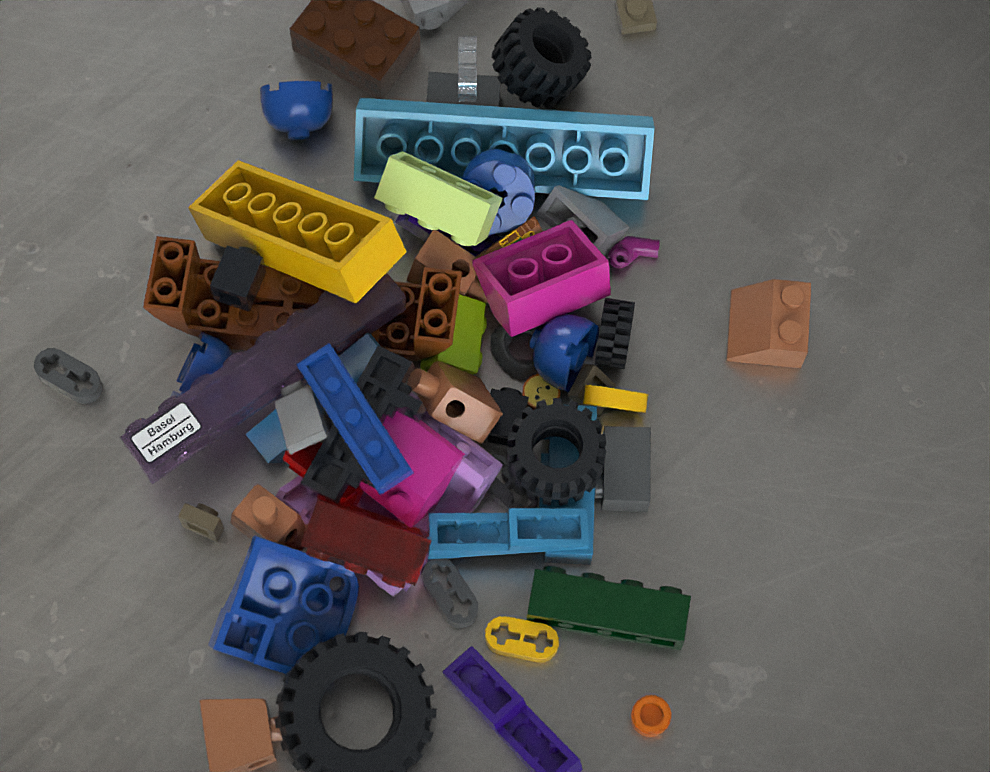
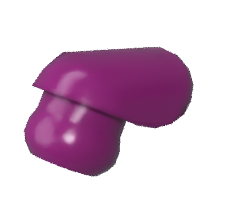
M626 236L610 249L608 260L613 267L624 268L639 256L658 258L660 240Z

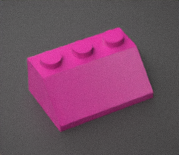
M573 220L472 260L474 270L492 313L510 337L611 295L609 261Z
M397 411L393 419L388 416L386 417L383 426L414 474L381 495L375 488L363 482L359 485L361 486L360 489L412 528L436 508L465 453L422 420L417 422Z

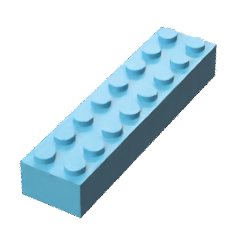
M360 98L356 107L354 181L380 183L388 158L402 151L462 179L469 162L476 155L490 149H502V151L515 153L528 162L535 177V193L550 194L555 186L560 185L585 196L648 200L655 130L653 117Z

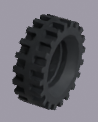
M357 632L355 635L347 636L343 633L335 635L325 642H320L296 661L297 663L284 677L281 693L277 695L276 704L279 707L275 726L280 728L283 741L280 742L283 751L288 750L294 760L292 765L298 771L302 769L304 772H407L408 768L421 759L423 756L421 751L425 744L431 741L434 733L429 730L431 720L436 718V708H431L430 696L435 693L433 686H427L421 675L426 671L422 664L415 665L409 659L410 651L404 646L400 649L389 643L390 638L383 635L379 638L368 636V632ZM347 674H363L377 680L388 692L393 705V721L387 735L377 745L368 749H349L337 744L326 733L321 720V701L326 689L336 679Z

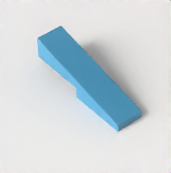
M366 333L339 356L355 383L358 382L377 346H380L370 333ZM275 409L246 433V436L267 463H283V456L288 450L277 409Z
M509 508L508 513H429L427 520L428 559L588 549L587 508Z

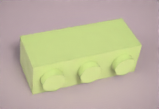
M404 151L388 158L374 197L385 203L384 207L387 210L400 215H411L418 219L417 222L422 227L435 231L440 229L449 233L454 242L464 246H475L487 239L503 199Z

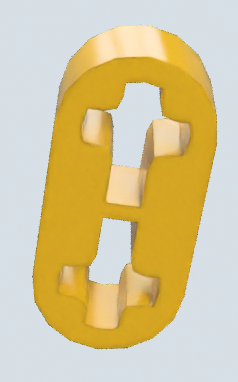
M585 385L583 404L646 413L649 394Z
M499 616L492 619L485 629L487 647L493 653L502 656L544 663L556 655L559 647L557 632L551 626L542 623ZM504 626L508 628L509 635L520 637V640L506 639L505 645L497 644V637L491 634L492 632H499L500 627ZM539 634L546 635V642L551 643L552 647H545L544 652L539 653L536 651V645L524 642V638L537 640Z

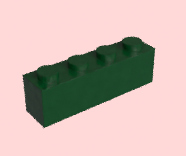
M544 566L543 570L535 569L526 620L546 624L561 630L681 650L685 641L691 596L682 594V590L676 587L661 586L659 590L644 588V584L636 580L623 579L620 583L605 581L604 576L596 573H582L580 577L566 574V570L560 567Z

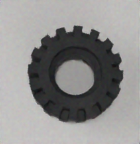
M605 298L594 365L625 369L635 302Z

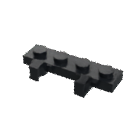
M377 346L356 383L382 424L387 416L393 419L397 411L419 422L426 407L423 406L424 403L410 396L413 389L405 384L415 367L413 362L381 346ZM333 424L328 437L325 438L300 483L305 488L338 504L348 485L357 489L359 484L363 482L373 488L375 487Z

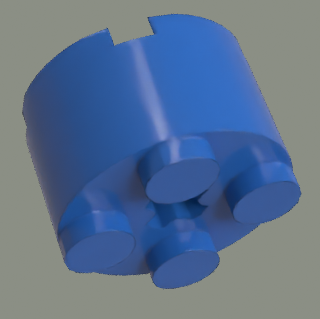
M502 149L484 151L476 155L469 162L464 171L463 180L491 192L493 187H496L498 191L504 190L502 195L493 193L503 199L489 235L506 233L521 226L531 215L535 202V177L528 162L523 157L515 153L502 151Z

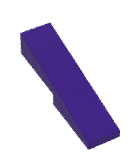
M472 645L442 671L450 683L531 772H581L583 770L580 759L526 705L524 698Z

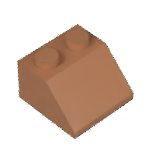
M772 279L732 289L726 361L801 368L808 353L811 283Z

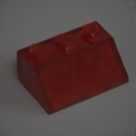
M317 493L301 538V546L307 548V555L326 562L332 556L345 561L344 568L362 575H366L368 570L383 575L381 579L383 582L399 588H404L406 583L416 585L432 542L426 530L414 526L410 528L403 522L347 502L337 504Z

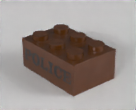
M311 0L290 27L293 51L376 99L385 98L420 50V27L373 0Z

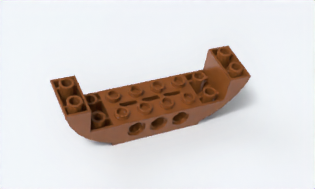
M156 237L143 308L167 325L199 338L200 333L205 332L226 343L230 349L306 358L328 343L331 344L339 357L366 333H370L381 347L409 361L433 357L444 352L453 344L462 277L461 271L424 267L421 284L379 280L357 303H354L274 268L265 266V277L252 308L248 312L214 300L210 284L220 261L200 259L195 240Z

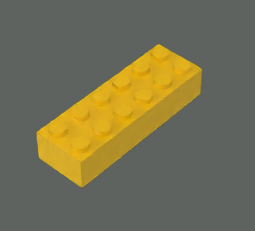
M240 160L235 162L188 207L205 240L224 248L227 245L237 249L242 246L251 248L263 257L265 265L354 303H357L406 253V249L391 218Z

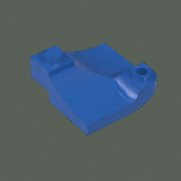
M254 535L224 607H221L208 645L213 650L287 674L299 658L320 642H325L335 635L343 633L346 636L359 593L357 576L353 570L344 565ZM337 576L340 577V588L332 590L330 588L331 579Z

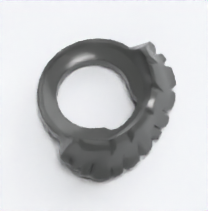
M499 324L498 328H495L491 334L490 341L492 352L495 355L496 361L500 362L499 365L503 367L505 372H509L512 377L520 380H526V378L537 374L533 359H516L511 354L508 346L513 337H510L502 325ZM538 326L530 330H527L523 333L533 335L534 331L538 328Z

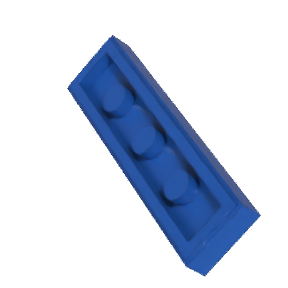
M330 343L296 364L380 495L414 474Z

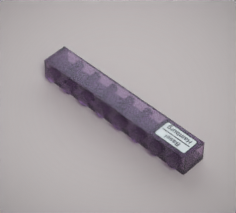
M386 273L357 303L325 291L319 297V302L307 310L301 308L294 312L287 319V323L278 330H269L257 338L253 347L244 353L236 352L224 361L222 368L211 375L207 373L198 377L191 384V389L179 397H169L159 405L156 413L147 419L140 418L132 422L126 428L125 434L120 436V438L151 484L163 478L282 396L281 388L298 380H305L296 365L298 362L328 343L331 344L336 354L340 356L366 333L372 334L405 311L406 296L390 275Z

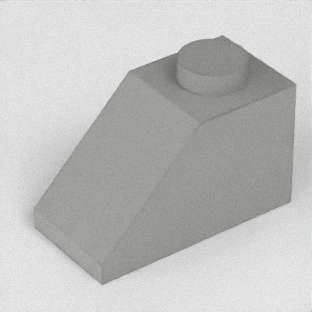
M560 185L554 187L536 213L551 228L573 220L604 256L609 254L610 249L620 241L629 228L603 202Z

